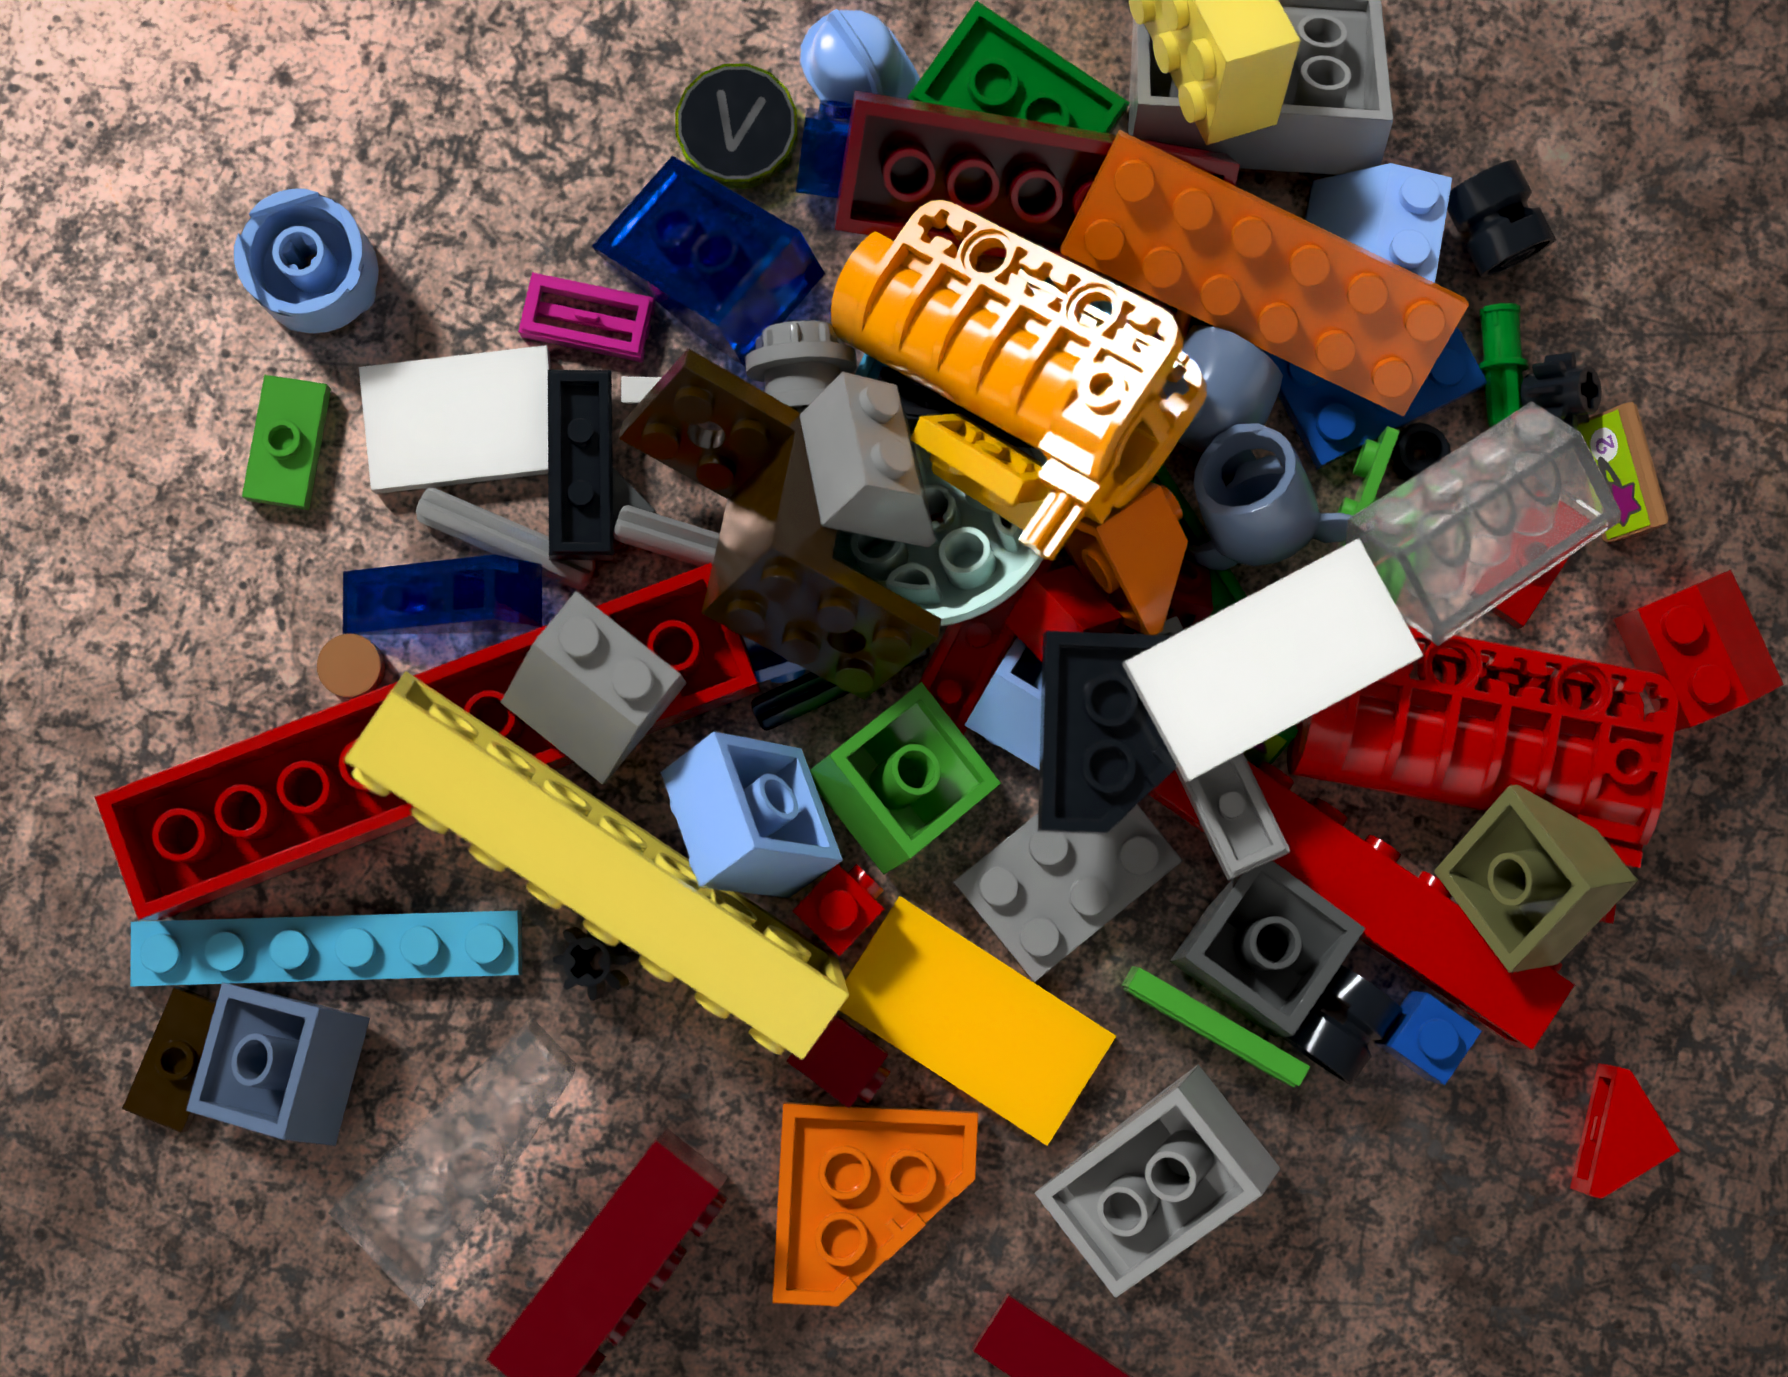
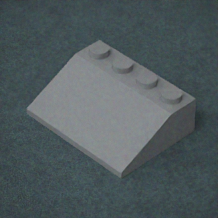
M1279 0L1301 41L1278 123L1210 145H1206L1195 122L1189 123L1183 116L1179 104L1178 89L1170 73H1163L1159 69L1154 56L1153 40L1145 25L1137 24L1133 18L1128 134L1137 139L1225 153L1240 164L1239 168L1340 175L1381 165L1393 123L1381 0Z

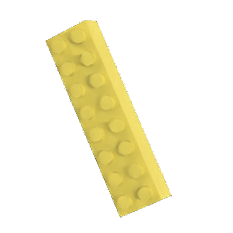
M406 671L344 759L356 767L352 775L362 785L382 796H387L392 791L414 805L411 814L423 825L440 834H445L448 829L457 833L472 843L469 851L480 862L499 872H503L506 866L529 881L526 888L538 900L555 909H560L563 904L567 905L585 917L582 923L583 926L596 938L611 946H616L619 941H622L641 954L639 962L650 973L668 983H671L677 977L697 991L694 997L704 1008L723 1019H727L730 1013H732L752 1027L749 1033L759 1044L775 1054L781 1055L787 1049L803 1060L849 996L838 958L740 893L700 888L696 875L690 867L689 859Z

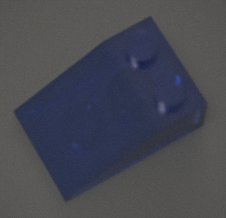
M673 155L592 245L598 255L647 295L654 297L658 304L701 339L743 366H746V355L756 350V339L761 336L762 330L768 326L783 323L825 275L824 270L800 230Z

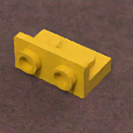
M962 413L920 416L910 440L931 453L929 460L933 463L931 467L932 472L1025 531L1050 494V491L1038 476L1045 465Z

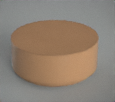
M343 634L332 638L321 649L317 659V673L321 683L330 692L346 699H353L378 688L384 677L385 661L379 648L370 640L356 634Z

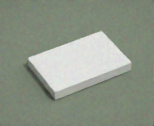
M547 345L359 367L371 491L375 494L548 474V370H551V360Z

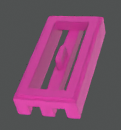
M532 272L518 333L521 338L643 363L645 355L644 346L646 339L649 337L651 315H654L656 302L654 297ZM544 292L637 312L636 321L540 301L541 294ZM536 316L631 335V342L536 323Z

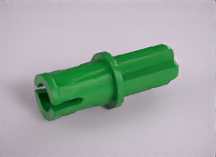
M1514 303L1492 304L1479 310L1482 328L1483 362H1480L1478 365L1487 380V384H1485L1487 424L1495 431L1517 430L1522 428L1526 422L1525 412L1521 403V385L1523 382V371L1529 368V361L1522 358L1521 307Z

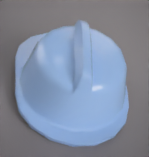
M833 10L809 28L801 44L800 64L805 77L832 121L846 136H848L855 91L907 99L920 80L916 69L892 31L878 17L860 10Z

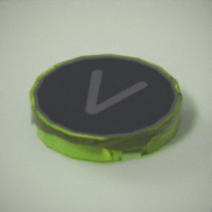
M722 64L701 73L684 90L675 111V136L685 160L703 180L725 189H750L764 183V179L773 176L777 171L779 173L789 163L798 142L797 109L788 89L771 72L750 64Z

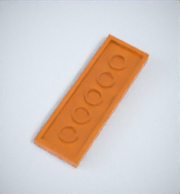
M1121 130L1118 131L1061 245V254L1214 327L1233 332L1256 347L1403 417L1469 306L1465 297Z

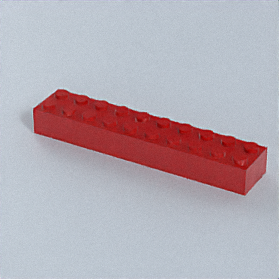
M712 563L595 606L681 674L687 682L646 735L761 691L740 635L701 614ZM548 625L413 675L552 769L556 770L575 763L501 703L532 644ZM397 682L95 796L137 919L165 920L418 823L419 821L411 814L414 805L392 791L387 796H382L368 789L352 775L356 767L344 760Z

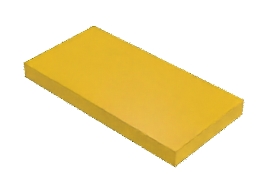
M901 896L898 897L846 978L845 983L849 996L839 1008V1011L1046 1146L1052 1140L1116 1038V1035Z

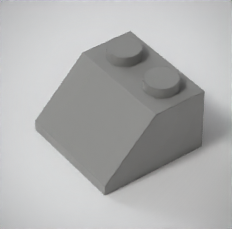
M842 372L799 415L821 525L823 527L929 548L936 542L915 445L910 440L912 433L897 385Z
M575 591L532 644L501 703L601 784L605 785L687 682L681 674Z

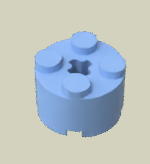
M296 188L274 193L258 202L250 211L249 216L251 218L246 223L241 235L237 234L234 244L235 268L245 289L279 323L289 330L296 332L324 333L349 324L361 313L369 310L374 304L376 297L375 289L378 281L376 253L369 238L346 208L338 202L320 195L318 192ZM315 255L316 257L311 259V265L306 268L305 258Z

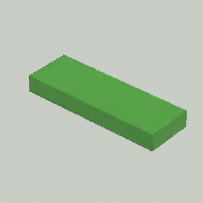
M1132 966L1121 985L1124 987L1123 990L1286 1085L1295 1087V1085L1300 1086L1310 1068L1309 1065L1140 967Z

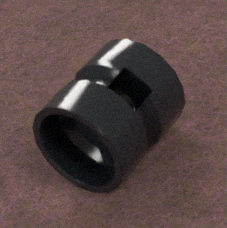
M1508 160L1494 165L1450 190L1447 211L1459 232L1470 233L1471 237L1465 247L1481 278L1498 274L1531 258L1556 240L1541 208L1528 206L1527 200L1532 191L1516 160Z
M1341 965L1294 1035L1282 1038L1341 1081L1352 1085L1372 1056L1367 1046L1370 1040H1383L1402 1014L1403 1009L1372 983Z

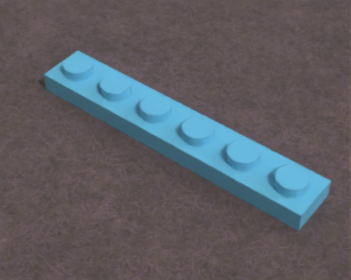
M522 911L131 922L130 987L222 984V982L235 984L522 975Z

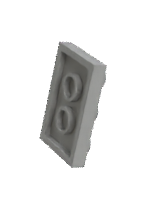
M1138 805L1132 808L1107 834L1038 832L1037 813L953 881V883L1029 978L1035 982L1183 860Z

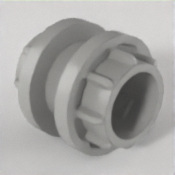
M812 320L778 323L764 328L761 336L756 339V350L746 355V375L755 381L765 382V393L802 413L842 372L853 373L857 369L856 350L844 344V341L837 337L831 323Z

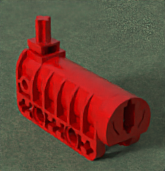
M1408 627L1415 641L1425 643H1417L1424 655L1418 660L1419 680L1410 678V673L1414 667L1413 663L1415 662L1413 661L1295 724L1297 725L1296 729L1299 731L1287 746V768L1291 775L1487 811L1509 785H1519L1597 829L1628 868H1641L1643 845L1649 843L1654 833L1664 800L1679 704L1678 694L1674 685L1664 676L1653 672ZM1432 660L1440 665L1443 672L1442 682L1435 677L1432 671ZM1455 663H1460L1464 665L1459 676L1463 679L1455 685L1457 680ZM1487 670L1494 672L1493 679L1482 681L1484 692L1475 690L1477 682L1480 678L1485 677ZM1518 674L1526 676V680L1522 687L1517 690L1515 697L1509 695V687L1519 685ZM1544 681H1549L1547 685L1549 704L1540 702L1545 689L1538 688V686ZM1646 685L1650 687V698L1660 701V709L1656 712L1647 713L1644 721V703L1639 693L1643 692ZM1580 686L1588 688L1583 700L1593 702L1584 710H1579L1582 704ZM1562 688L1564 689L1567 695V702L1565 701L1564 696L1562 694ZM1613 694L1618 695L1617 704L1612 705L1613 716L1606 715L1605 712L1610 705ZM1617 903L1599 922L1614 923Z

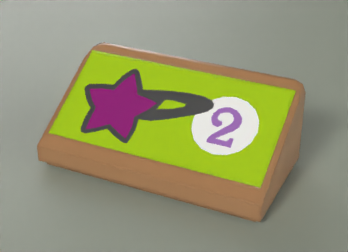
M1633 401L1624 403L1590 417L1588 423L1578 424L1577 431L1572 432L1602 540L1605 543H1613L1648 534L1668 524V514L1637 405H1634Z

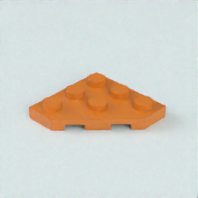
M784 1102L772 1303L839 1306L883 1262L888 1261L926 1226V1223L948 1202L965 1190L975 1180L978 1112L851 1105L850 1108H847L845 1105Z

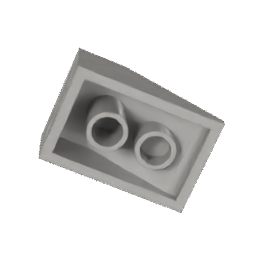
M1198 1064L1148 1101L1035 1192V1195L1116 1298L1262 1196L1281 1168Z

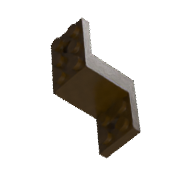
M688 348L623 420L618 439L727 499L701 614L775 652L786 660L826 679L842 690L865 700L938 639L941 618L832 558L837 529L821 525L799 416L801 413ZM710 421L719 425L722 429L707 430L700 427L699 424ZM854 629V630H856V631H858V632H860V633H857V634H849V633H845V632H848V631Z

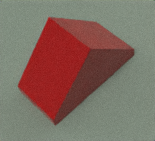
M1598 1063L1570 1189L1603 1199L1680 1152V1149L1633 1072L1626 1068Z

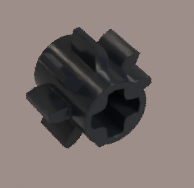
M1574 352L1545 356L1544 363L1533 364V373L1527 374L1521 385V403L1527 417L1535 422L1546 421L1547 434L1577 431L1578 424L1588 423L1590 420L1589 414L1595 413L1601 403V383L1595 369L1587 366V364L1576 366Z
M577 927L566 929L563 932L565 940L570 945L565 953L553 957V962L564 966L568 976L563 986L566 990L577 985L587 986L589 999L597 1000L605 994V981L616 990L625 988L630 984L627 976L622 971L628 963L638 960L639 954L628 952V947L625 943L619 941L616 946H611L596 938L588 930L586 936ZM598 946L604 954L598 961L601 968L595 970L589 962L595 955L591 948Z

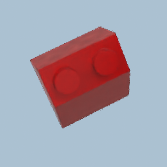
M1732 570L1613 619L1635 668L1664 676L1674 685L1678 694L1679 704L1675 732L1692 728L1744 706L1784 685ZM1645 685L1646 693L1655 712L1659 711L1660 701L1650 698V687Z

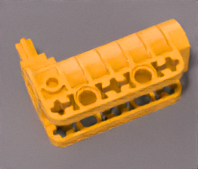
M945 200L930 201L921 206L911 216L895 241L876 231L867 236L847 260L833 292L831 323L835 334L840 340L1042 451L1048 461L1038 476L1050 491V494L1020 536L1019 541L1045 560L1047 558L1051 561L1054 560L1084 515L1102 524L1110 513L1112 506L1116 508L1123 507L1144 490L1190 425L1207 396L1205 379L1198 365L1187 354L1182 352L1183 337L1173 317L1164 309ZM948 225L954 236L962 241L959 250H957L952 242L943 237L936 236L931 241L927 235L928 231L932 227L942 229ZM995 247L1007 250L1005 261L996 256L982 253ZM1050 276L1056 287L1045 282V280ZM1095 301H1107L1113 305V312L1109 315L1090 304ZM1158 330L1164 342L1152 337V335ZM1184 375V381L1189 390L1184 395L1174 392L1166 400L1167 395L1163 390V386L1167 380L1177 383Z

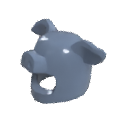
M1192 325L1183 341L1182 352L1187 354L1198 365L1207 384V396L1202 407L1178 443L1203 454L1218 434L1236 424L1259 423L1265 426L1278 397L1283 374L1267 354L1239 335L1213 326ZM1184 375L1177 383L1167 380L1163 386V390L1167 395L1166 400L1174 392L1184 395L1189 390L1184 381ZM1244 450L1234 455L1222 466L1221 478L1224 483L1229 484L1233 481L1237 467L1243 462L1256 460L1251 450Z
M1259 423L1236 424L1215 437L1202 454L1196 467L1194 489L1199 509L1211 540L1199 546L1187 544L1185 555L1200 566L1211 570L1225 571L1237 563L1250 566L1278 563L1292 557L1312 539L1323 543L1341 542L1351 537L1367 535L1369 529L1356 516L1344 513L1319 512L1315 493L1304 467L1291 443L1280 432ZM1264 449L1275 454V456L1268 455L1257 460L1243 462L1237 467L1233 481L1226 486L1224 485L1221 478L1222 466L1229 458L1244 450Z

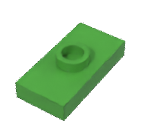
M264 374L242 498L251 502L310 510L331 388L327 384Z

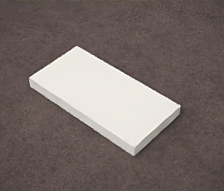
M1358 538L1125 661L1122 665L1185 782L1424 655Z

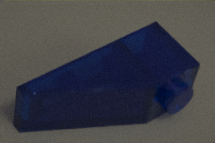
M492 554L343 571V634L475 633L542 627V564Z

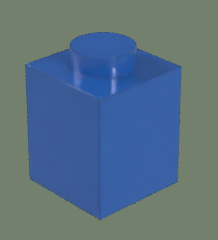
M1409 991L1400 1004V1007L1403 1009L1402 1014L1383 1040H1376L1374 1043L1425 1080L1446 1085L1482 1031L1429 993Z

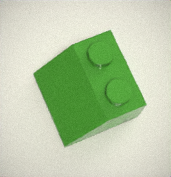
M922 682L810 769L817 791L883 875L915 856L1001 784Z

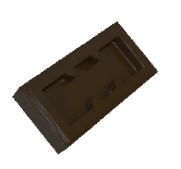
M173 987L124 1102L123 1110L180 1133L189 1130L195 1113L186 1111L217 1001L182 987Z

